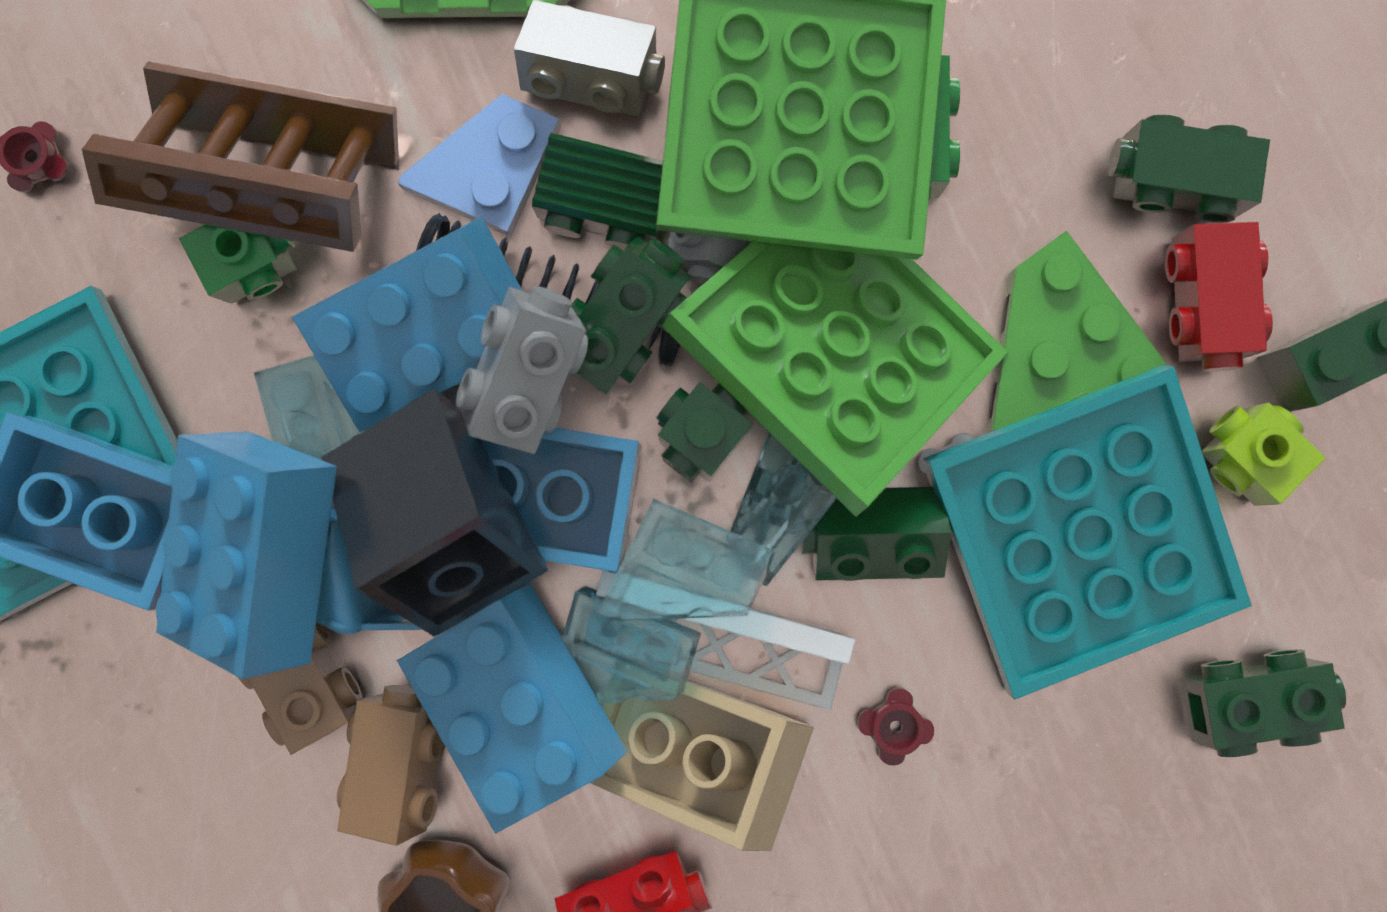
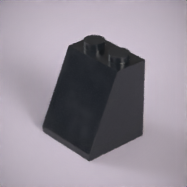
M436 388L409 402L403 408L321 457L322 461L337 466L333 503L356 588L433 637L548 571L538 547L481 439L469 436L462 412Z

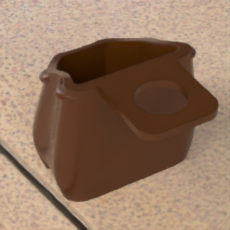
M441 840L418 841L408 847L404 856L403 866L381 878L377 890L379 912H496L509 888V877L503 870L486 861L470 845Z

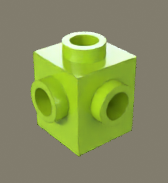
M1269 402L1247 408H1242L1238 405L1230 409L1211 427L1210 433L1215 438L1202 450L1203 456L1213 465L1210 472L1214 479L1232 494L1237 496L1243 494L1254 506L1282 504L1326 459L1302 435L1304 427L1297 417L1285 408L1277 405L1273 406Z

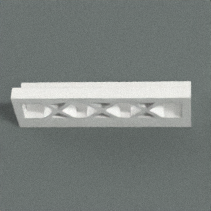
M606 570L602 571L596 593L598 598L585 643L827 710H831L843 663L849 665L855 639L846 634L629 574ZM611 599L638 606L650 626L628 640L602 633V627H604ZM649 610L670 616L656 623ZM679 618L696 622L701 625L711 644L690 656L674 653L660 629ZM710 627L730 633L716 639ZM654 633L662 649L638 642ZM743 635L761 640L772 660L750 673L733 669L721 646ZM771 644L790 648V650L777 656ZM715 650L723 666L700 660V658ZM802 652L829 659L820 693L794 686L782 664ZM777 668L785 683L761 676Z

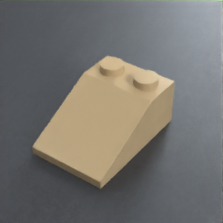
M620 656L602 708L628 752L602 777L592 781L591 784L741 851H771L814 727L726 693Z

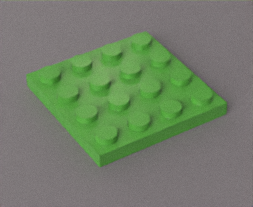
M679 0L656 230L918 260L924 255L946 0Z
M755 241L749 244L670 312L662 324V327L855 516L859 515L875 500L1008 353L913 259Z

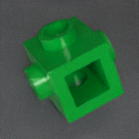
M206 224L179 238L207 295L230 304L244 297L253 300L276 291L283 285L281 277L297 270L288 250L295 247L294 241Z

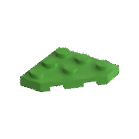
M1067 231L1018 265L1010 273L1007 294L1009 297L1005 331L1002 332L1000 342L1008 353L997 364L995 376L997 386L992 418L989 419L987 433L1151 369L1167 365Z

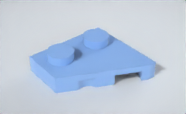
M501 94L401 175L398 184L405 191L473 221L482 216L489 228L511 237L539 176L542 160L545 156V149L548 145V137L550 133L558 134L560 130L559 118Z

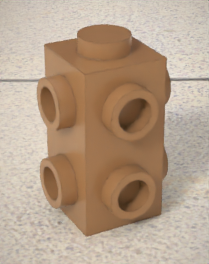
M316 622L310 664L247 679L238 678L246 688H254L266 710L262 713V719L268 734L278 745L283 746L285 744L290 755L350 722V717L356 709L357 700L362 699L360 687L351 672L346 667L338 668L326 647L331 644L327 627Z
M401 685L385 686L383 694L357 700L356 709L352 713L351 721L347 725L346 735L350 749L346 774L343 776L337 791V804L340 808L337 831L397 846L426 832L427 827L434 818L438 803L437 792L433 789L436 765L444 753L445 745L412 687Z

